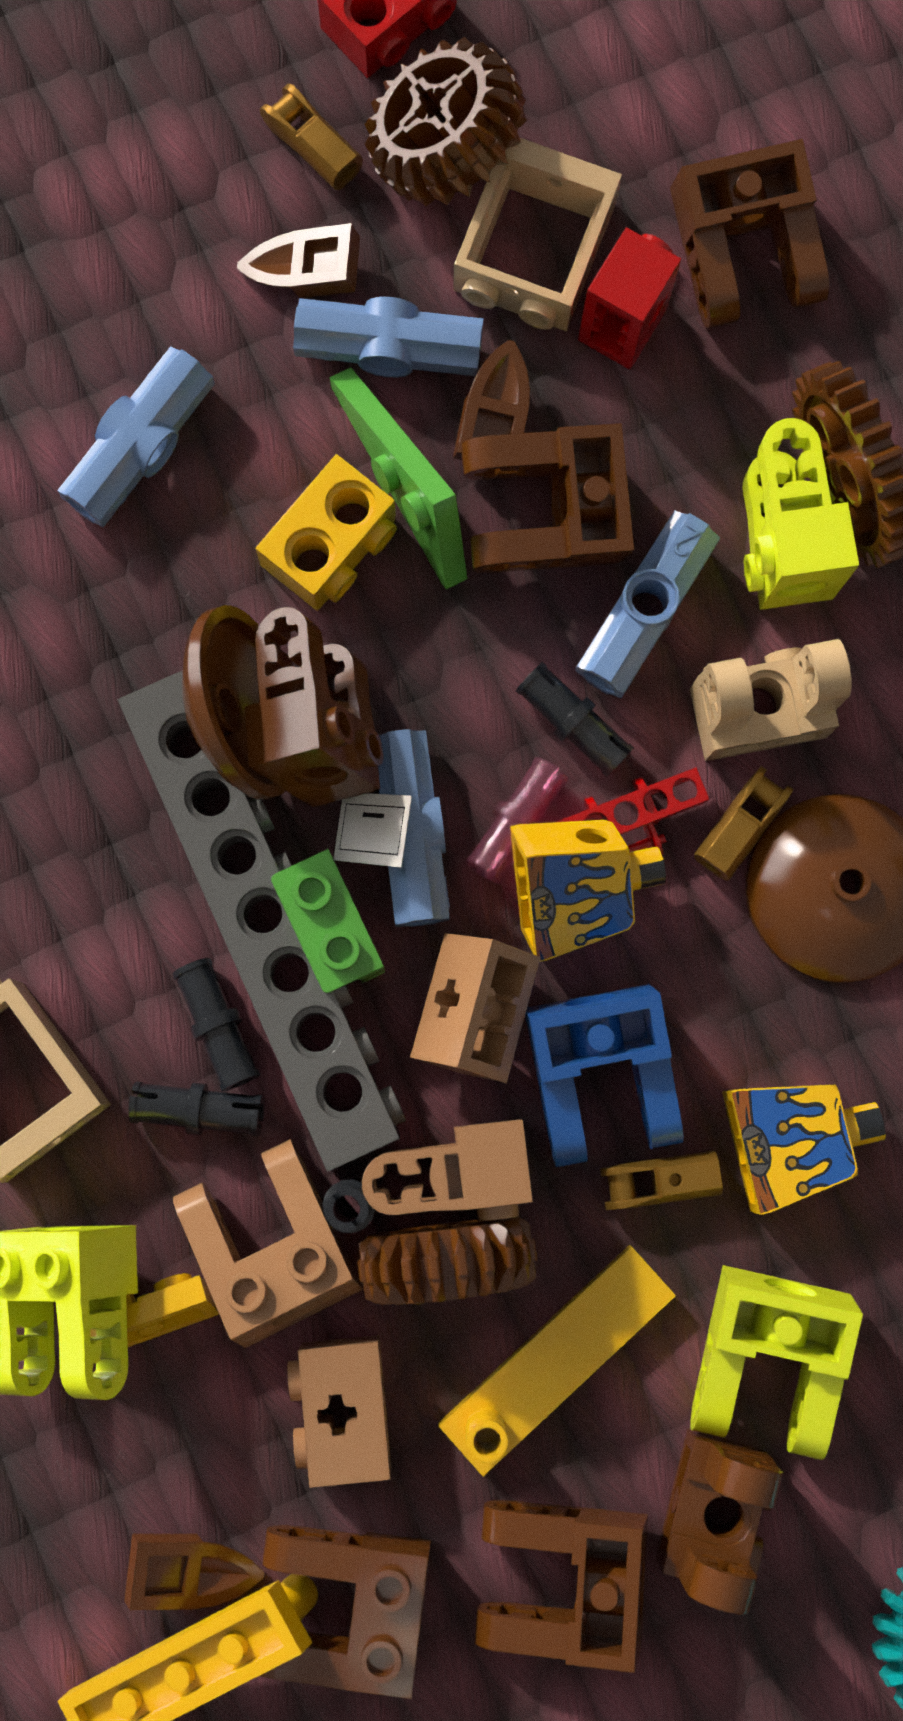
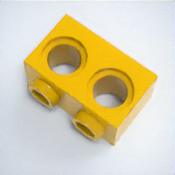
M336 454L257 545L255 549L260 565L318 612L328 599L335 603L345 595L357 577V573L353 569L368 552L374 556L377 555L392 539L397 530V526L393 523L396 520L395 500ZM351 503L359 504L368 511L364 520L352 525L344 524L335 517L337 511L342 506ZM307 550H319L329 557L325 566L315 572L302 571L295 566V562Z

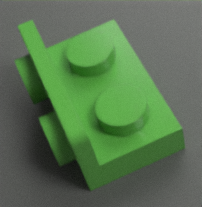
M329 849L272 876L271 882L323 992L331 993L359 979L364 983L385 973L382 961Z

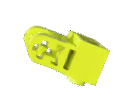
M796 418L782 419L774 423L767 430L759 446L757 457L751 463L743 480V495L748 518L751 553L744 556V576L748 591H757L760 610L832 600L859 566L848 502L832 505L818 433L810 424ZM783 439H789L793 449H803L804 452L800 454L797 461L789 454L777 451ZM778 484H784L782 488L778 487Z
M136 1225L33 1227L0 1231V1394L36 1396L42 1393L50 1384L55 1369L54 1301H56L59 1331L60 1378L65 1391L73 1398L109 1400L121 1391L128 1373L126 1295L138 1293ZM17 1328H24V1335H17ZM90 1329L96 1330V1337H90ZM24 1360V1368L19 1369V1361ZM96 1363V1371L92 1372L93 1364Z
M723 1265L693 1399L691 1430L723 1438L726 1437L733 1416L746 1356L755 1358L756 1352L802 1362L789 1419L787 1450L789 1453L823 1460L829 1449L844 1380L849 1378L863 1316L852 1295Z

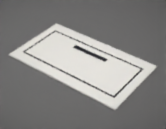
M365 793L343 799L333 860L402 868L412 796Z

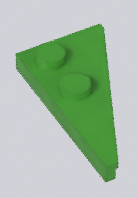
M352 368L331 376L332 390L372 459L371 466L378 484L385 493H391L445 589H448L467 580L456 494Z

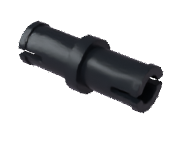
M543 661L515 690L519 696L522 695L557 728L553 734L561 742L566 738L569 739L603 771L602 774L606 777L635 748L628 744L593 711L596 706L595 703L588 697L582 701L547 668Z
M202 958L180 967L172 975L174 980H177L195 1023L190 1028L194 1040H202L220 1082L221 1091L225 1092L253 1081L260 1076V1072L256 1069L239 1030L238 1024L242 1022V1018L238 1009L230 1008L212 967L211 958Z
M136 1081L132 1087V1093L137 1094V1097L130 1096L129 1121L131 1123L138 1124L141 1122L185 1127L186 1133L191 1135H201L205 1129L251 1134L254 1137L260 1136L262 1124H258V1121L263 1122L264 1095L257 1094L255 1096L209 1091L207 1084L195 1082L192 1083L190 1088L144 1084L143 1082Z
M354 1179L342 1180L334 1184L326 1192L323 1201V1214L327 1222L335 1230L343 1233H356L364 1229L372 1221L375 1209L369 1205L363 1194L362 1182ZM349 1195L358 1201L360 1205L358 1216H349L342 1212L339 1202L342 1196Z

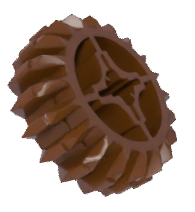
M463 37L454 46L442 40L435 52L430 54L420 49L418 59L409 66L400 63L402 72L395 80L383 81L386 93L383 97L374 99L371 102L375 115L364 123L369 133V137L364 145L369 151L371 162L376 167V173L399 196H403L407 201L412 199L419 201L425 207L435 199L448 205L455 192H461L470 197L472 185L481 179L490 183L489 172L496 165L508 164L506 149L521 143L518 128L527 122L523 111L526 98L523 95L522 86L515 78L516 73L505 58L501 59L499 54L489 48L483 41L472 44Z
M519 1217L487 1221L472 1219L377 1232L376 1234L368 1235L360 1242V1259L357 1263L359 1281L363 1282L365 1299L381 1305H402L466 1299L508 1292L512 1289H521L536 1278L535 1261L538 1258L536 1242L532 1238L530 1224Z

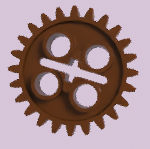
M829 361L801 373L802 377L795 380L798 389L792 391V396L797 404V407L792 409V413L796 419L810 424L819 435L832 505L848 502L858 558L863 557L866 566L869 567L874 564L876 569L903 558L902 447L892 442L890 437L892 432L891 422L886 421L883 423L880 417V403L878 399L875 398L870 401L868 399L866 382L863 379L856 382L853 369L851 367L843 369L840 361L834 363Z

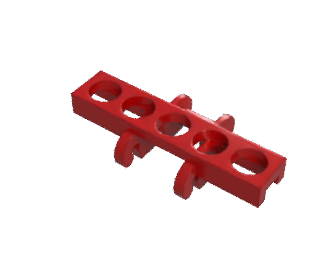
M695 767L649 786L646 785L642 777L634 779V792L598 806L594 798L590 796L584 799L585 811L557 822L603 820L602 816H604L607 821L613 822L620 835L643 826L647 838L627 845L629 852L658 847L663 856L661 844L667 841L664 834L657 835L654 825L663 819L707 803L709 797ZM691 781L696 787V797L680 802L673 795V787ZM661 792L667 799V808L657 812L651 796ZM623 802L634 805L638 812L636 822L627 826L618 823L614 818V808L616 805Z

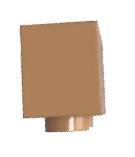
M445 933L410 1058L457 1073L507 1083L541 957L494 939Z
M380 1335L303 1342L298 1349L299 1360L288 1361L291 1402L302 1401L304 1427L293 1429L296 1469L308 1468L309 1488L390 1480L392 1467ZM342 1394L344 1406L356 1408V1411L349 1413L346 1425L335 1426L334 1416L322 1413V1410L328 1408L332 1395Z

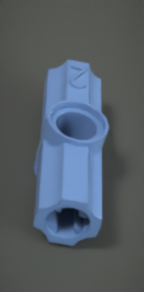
M395 297L372 298L366 301L365 305L300 298L298 307H296L293 350L294 355L297 357L358 363L359 367L364 371L383 377L407 376L411 374L413 369L476 376L480 362L483 318L420 312L413 303Z
M170 346L130 398L128 396L120 397L108 408L95 433L96 442L58 489L61 498L90 522L104 527L143 476L147 478L152 477L166 464L179 439L178 431L215 385L213 376L190 354L182 349L178 350Z
M674 510L637 571L626 582L622 595L575 668V671L586 679L589 684L605 694H611L620 699L623 697L661 634L669 626L676 610L720 541V537L712 531L709 524L692 514H684ZM640 593L655 595L663 605V612L656 616L643 615L635 609L632 598Z
M406 729L390 731L379 735L384 753L383 763L378 766L379 794L412 796L402 868L388 866L395 926L415 927L449 921L450 905L441 854L446 853L440 799L439 797H434L426 730Z

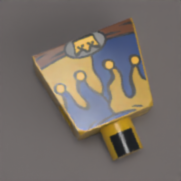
M590 820L510 826L521 931L532 953L541 957L540 962L629 930L635 923L633 891L662 885L666 882L665 864L659 848L651 847L629 852L627 844L613 822Z
M836 1085L750 1088L722 1092L750 1212L760 1215L771 1213L854 1178L858 1175V1168L853 1147L882 1141L886 1137L883 1117L877 1103L872 1102L843 1109Z

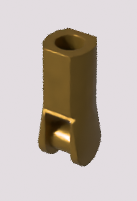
M287 84L282 88L283 97L272 107L265 104L260 108L259 112L262 119L275 135L294 149L335 190H341L359 173L363 164L362 156L316 111L294 85ZM300 116L306 123L296 131L290 124Z
M760 766L747 781L694 854V858L698 863L723 880H730L794 790L789 785L782 789L764 776L767 769L763 766ZM748 796H751L768 809L760 821L741 808Z
M715 1151L600 1168L601 1176H607L611 1201L605 1202L606 1210L628 1209L718 1196L723 1193L719 1160ZM650 1170L654 1194L637 1197L633 1173Z

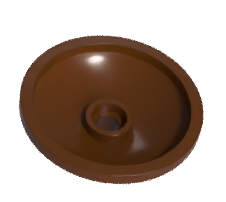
M223 605L201 614L194 624L186 643L182 679V694L186 718L199 747L219 774L230 785L249 797L261 800L279 796L286 790L248 767L245 706L259 702L255 645L259 625L243 610L235 606Z
M831 794L810 798L796 804L778 816L768 826L757 841L750 856L746 872L745 895L749 915L756 932L766 947L781 962L796 972L813 979L833 983H850L886 973L903 961V818L885 805L868 798L848 794ZM843 872H851L857 876L860 887L856 894H848L842 890L839 880Z

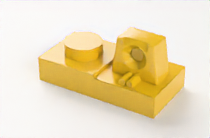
M188 1273L177 1274L155 1283L153 1286L155 1292L138 1297L137 1301L133 1294L126 1295L128 1347L219 1315L206 1281L200 1275L192 1278V1275ZM90 1329V1337H96V1330Z

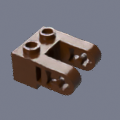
M803 139L681 167L670 187L697 307L702 323L706 328L729 324L739 320V293L726 238L771 228L787 296L794 308L823 302L828 299L829 275L813 206L817 199Z
M622 423L559 427L557 431L490 435L472 438L461 443L463 473L467 479L490 480L549 477L553 527L494 531L471 537L470 545L474 572L495 573L618 564L634 551Z
M283 607L272 611L260 623L255 638L259 702L245 706L248 767L311 807L380 790L378 766L383 763L384 753L381 740L375 731L370 705L368 673L364 663L341 645L328 644L323 646V636L319 627L297 609ZM295 630L298 636L291 638L290 632ZM287 643L288 654L281 650V646ZM292 661L299 667H293ZM341 666L344 668V672L336 675V667ZM335 677V689L328 685L327 680ZM338 696L341 697V698H342L343 700H345L346 702L339 701V700H338Z
M687 1428L655 1557L662 1573L679 1578L689 1597L709 1607L734 1614H749L758 1578L756 1574L763 1551V1539L756 1536L762 1510L771 1511L772 1508H775L783 1475L782 1470L763 1449ZM726 1496L735 1500L736 1512L728 1524L721 1527H713L704 1522L705 1509L713 1499Z
M513 1500L485 1502L483 1506L481 1539L487 1543L505 1547L572 1554V1565H578L577 1595L574 1609L511 1602H486L479 1604L476 1612L475 1644L481 1648L497 1652L566 1660V1665L634 1673L641 1653L649 1514Z
M293 1525L268 1527L262 1561L264 1567L282 1573L356 1583L350 1637L307 1631L312 1643L301 1655L260 1676L274 1680L411 1699L416 1672L431 1540L366 1532L365 1535Z

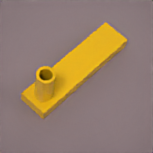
M628 1245L439 1422V1428L476 1470L484 1476L676 1295L634 1248Z
M291 1574L281 1583L277 1580L70 1689L57 1702L67 1721H171L301 1655L312 1643L301 1620L316 1605L318 1599L317 1588L309 1577Z

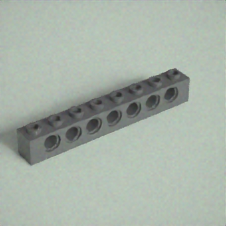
M182 670L117 700L328 1172L400 1139L401 1137L396 1125L407 1120L391 1085L379 1090L369 1066L380 1062L365 1027L363 1026L352 1031L343 1007L353 1003L347 987L344 986L331 993L323 992L271 882L274 874L292 865L286 852L274 856L264 834L274 830L275 827L263 801L255 798L248 799L246 794L230 785L219 774L202 750L191 758H179L173 755L172 749L175 739L181 733L191 731L183 703ZM211 787L227 789L230 792V802L221 814L205 816L199 813L198 800L205 790ZM239 843L253 846L256 850V860L250 870L238 875L230 874L224 870L223 857L231 846ZM264 900H271L280 904L282 919L277 928L268 933H258L251 930L248 917L250 910L255 904ZM292 957L304 960L309 969L306 984L295 992L279 990L274 981V972L278 964ZM312 1016H326L332 1020L335 1026L334 1041L323 1051L312 1052L307 1050L300 1039V1030L303 1023ZM343 1073L354 1075L362 1086V1098L359 1104L346 1112L334 1109L326 1097V1088L329 1081L336 1075Z

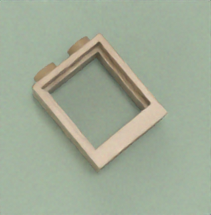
M520 138V144L506 149L508 164L496 165L490 172V183L487 182L454 263L453 291L461 293L465 300L475 306L486 309L498 306L517 313L525 323L533 327L545 330L555 327L567 332L615 208L622 174ZM509 189L591 218L562 294L480 264Z
M11 978L3 983L0 980V1013L8 1007L12 1009L72 1094L0 1146V1183L10 1181L111 1106V1103L25 984Z

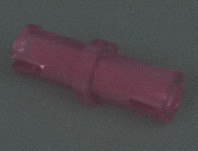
M534 758L531 763L532 766L508 801H500L493 810L496 819L473 853L465 860L468 866L473 869L478 866L476 872L496 884H500L504 873L513 861L510 826L539 823L562 787L569 781L564 772H559L556 776L555 774L559 768L542 758Z

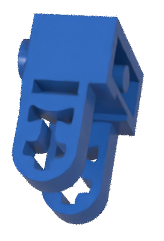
M650 984L527 1007L525 1018L555 1167L588 1161L574 1077L581 1076L580 1069L618 1061L629 1060L632 1064L643 1127L650 1149L683 1143V1127L670 1061L672 1055L661 995Z

